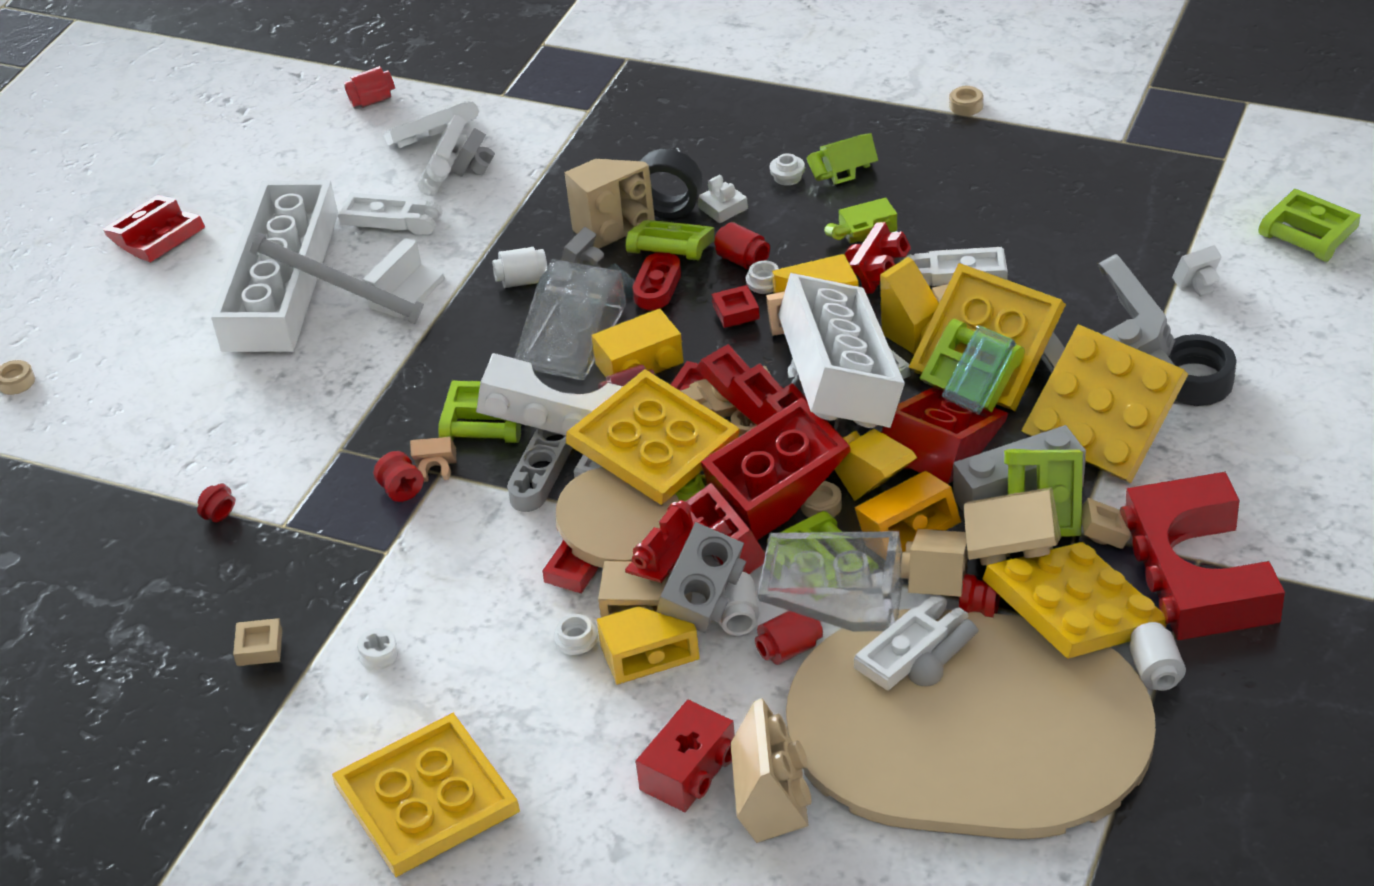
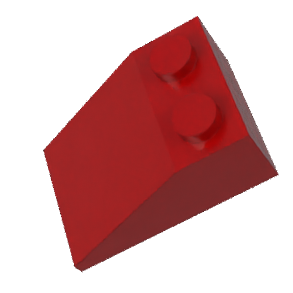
M932 387L899 403L891 428L883 426L881 433L909 448L916 455L917 458L903 469H913L920 473L927 471L946 484L953 482V463L980 454L1005 423L1008 413L995 407L992 412Z
M802 397L701 461L707 485L710 483L714 485L751 530L756 540L788 521L850 453L851 448L823 418L810 411L808 403Z

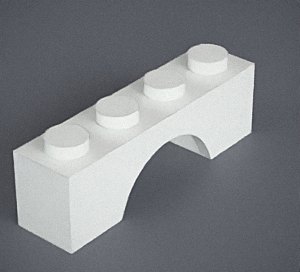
M493 353L480 382L476 412L566 435L570 428L623 386L607 383L601 389L587 394L562 393L543 384L534 374L531 363Z

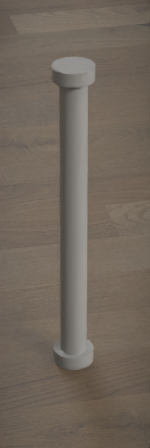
M260 232L257 233L252 243L250 253L257 256L259 253L393 310L409 317L408 321L416 324L424 306L423 303L418 301L415 304L273 243L267 240L266 235Z

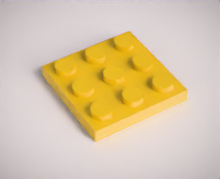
M958 263L909 368L921 375L948 323L952 319L962 321L967 324L968 329L1006 345L1014 343L1024 347L1023 360L1014 369L996 403L1016 411L1066 304L1062 299ZM963 343L956 345L954 349L992 367H996L1000 360Z
M1077 324L1021 431L1031 437L1066 425L1086 450L1085 463L1131 484L1181 390L1188 373L1180 367Z
M644 369L566 432V444L652 500L663 505L703 470L702 460L737 439L740 428Z
M1084 542L1051 549L1050 554L1032 558H1024L1022 556L989 564L982 578L1067 659L1130 642L1132 632L1142 624L1156 622L1162 624L1165 628L1167 625L1165 624L1166 619L1162 611L1154 605L1153 601L1142 595L1125 580V577L1120 572L1114 570L1096 554L1093 548Z
M454 712L332 773L336 788L395 878L520 812L517 798Z

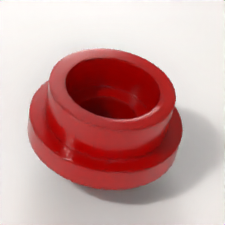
M224 483L215 486L211 485L204 489L198 498V515L204 520H212L213 522H220L226 518L234 508L236 501L235 497L231 495V489Z

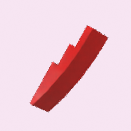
M729 344L701 359L696 367L703 377L725 399L756 425L766 421L802 397L807 402L806 397L793 383L782 388L760 363L750 368Z

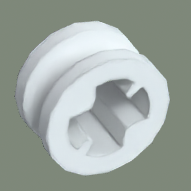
M382 628L371 629L363 633L357 643L361 664L370 670H381L392 665L398 656L395 635L391 631ZM378 646L383 651L377 652L374 647Z

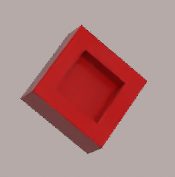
M748 285L712 294L713 307L724 328L760 319L759 306Z

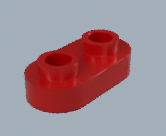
M657 252L649 255L644 260L633 284L634 302L638 307L654 311L669 303L681 277L680 259L678 256Z

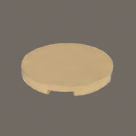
M600 467L582 473L570 481L563 489L556 506V528L563 540L572 548V554L589 564L603 568L604 561L632 562L633 548L640 544L654 527L660 528L659 521L667 512V508L671 503H678L679 499L674 494L663 505H660L613 473Z

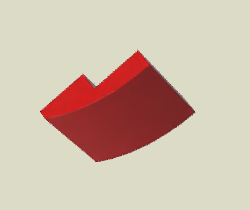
M157 195L107 226L103 231L120 248L141 260L151 263L206 227L200 215L181 211L176 199Z

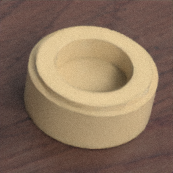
M973 86L958 87L949 94V108L953 113L962 116L977 114L983 109L984 95L981 90Z
M12 360L0 366V392L3 394L15 395L28 390L35 382L31 365L26 361Z
M823 481L801 506L803 514L811 517L819 512L827 511L835 517L842 508L841 491L835 484Z

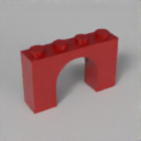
M1226 471L1127 488L1125 506L1120 507V514L1133 537L1132 543L1135 558L1138 562H1144L1148 588L1151 592H1157L1159 609L1166 619L1165 624L1170 623L1177 640L1281 622L1285 591L1270 561L1223 569H1209L1183 560L1172 549L1180 542L1191 538L1236 531L1240 500Z

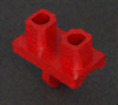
M879 222L874 225L862 245L854 244L848 248L845 257L854 274L858 275L861 279L862 288H864L865 293L871 294L881 282L880 274L895 265V258L906 257L911 248L904 232H890L886 222Z

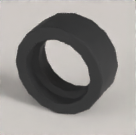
M674 149L655 150L649 152L640 160L649 165L650 174L657 172L673 174L679 177L688 188L685 194L667 196L651 187L655 217L676 219L687 215L694 209L702 188V172L694 160L687 154Z
M1191 334L1175 338L1173 348L1168 356L1175 366L1179 367L1184 364L1195 363L1207 365L1217 371L1207 376L1188 375L1175 401L1181 404L1203 406L1212 405L1224 400L1232 392L1237 363L1234 351L1224 341L1212 336Z

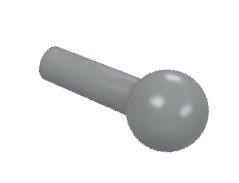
M965 619L931 653L926 652L914 662L908 674L910 680L919 686H932L938 683L943 676V665L979 632L976 625L969 619Z

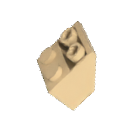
M593 159L564 172L572 230L578 234L586 227L596 233L593 247L599 249L626 237L631 229L644 220L655 221L649 165L646 162Z
M1052 487L973 500L964 504L968 559L980 558L981 565L1005 561L1007 557H1010V553L1023 551L1024 558L1048 555L1053 546H1056L1061 539Z
M763 698L756 700L751 705L731 741L737 818L754 841L759 843L809 826L806 806L811 805L812 800L808 785L803 778L802 769L807 767V758L801 743L798 740L793 742L789 737L786 724L779 713L774 715Z

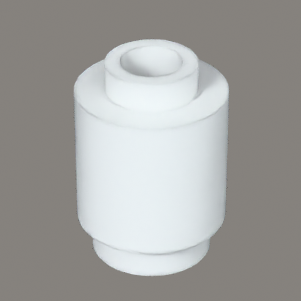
M534 247L499 252L498 259L493 260L495 281H502L503 287L509 288L539 283L540 279L548 278L544 250H535Z
M742 572L736 585L728 582L723 596L729 598V601L718 623L726 633L735 636L751 632L756 627L760 615L754 581L749 574Z
M1156 622L1142 624L1132 632L1129 649L1145 687L1161 691L1175 687L1184 677L1186 667L1172 633L1165 629L1162 624Z

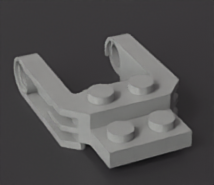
M1117 254L1098 263L1102 276L1107 275L1120 303L1133 318L1126 320L1102 335L1173 364L1168 356L1171 353L1175 340L1170 333L1171 329L1167 324L1166 315ZM1054 332L1041 356L1042 361L1051 373L1065 349Z

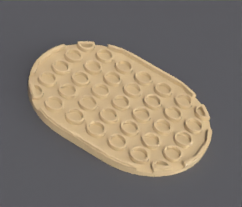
M910 609L889 611L866 617L843 627L821 642L806 657L797 670L788 693L786 706L787 730L792 741L798 740L805 751L807 767L803 768L804 775L824 796H831L838 802L848 806L849 812L888 826L1007 839H1035L1065 834L1067 828L1078 826L1088 821L1095 823L1121 806V801L1135 786H1139L1142 782L1153 755L1156 731L1153 704L1147 688L1133 667L1111 647L1067 659L1027 620L1018 615L994 614V618L985 617L980 612L968 613L969 617L967 619L976 625L979 632L943 665V676L938 683L932 686H919L913 683L909 676L906 675L889 691L854 668V657ZM945 610L936 621L938 622L946 614L951 613L952 610Z

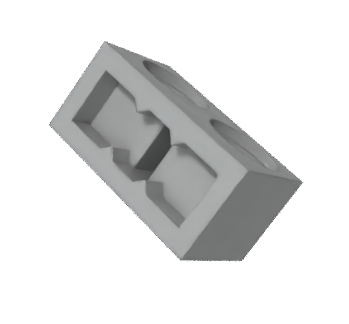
M695 522L660 596L657 612L693 623L696 630L703 633L706 632L711 620L719 623L729 601V598L723 596L728 582L736 585L746 564V561L740 558L744 543ZM707 555H715L724 564L712 567L707 565L702 558ZM689 592H698L705 597L706 602L703 604H692L685 598V595Z

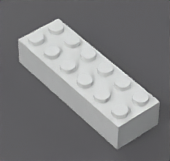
M331 180L261 182L211 316L221 352H294L317 277L264 254L254 255L250 253V249L257 233L260 232L266 235V239L323 263L338 217Z
M790 273L778 316L810 411L826 420L844 418L853 420L858 425L867 428H875L877 425L891 428L905 382L864 288Z

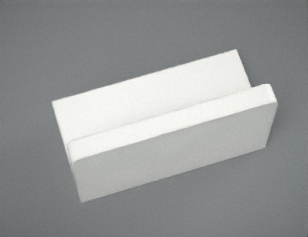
M404 238L362 280L415 304L416 301L422 302L445 277L443 271L422 265L417 241ZM367 300L368 307L401 319L407 318L402 314Z

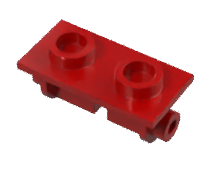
M680 500L678 503H671L667 508V512L659 521L660 528L654 527L644 540L633 548L632 562L625 569L626 573L659 583L664 581L673 570L695 524L691 517L692 507L686 501Z

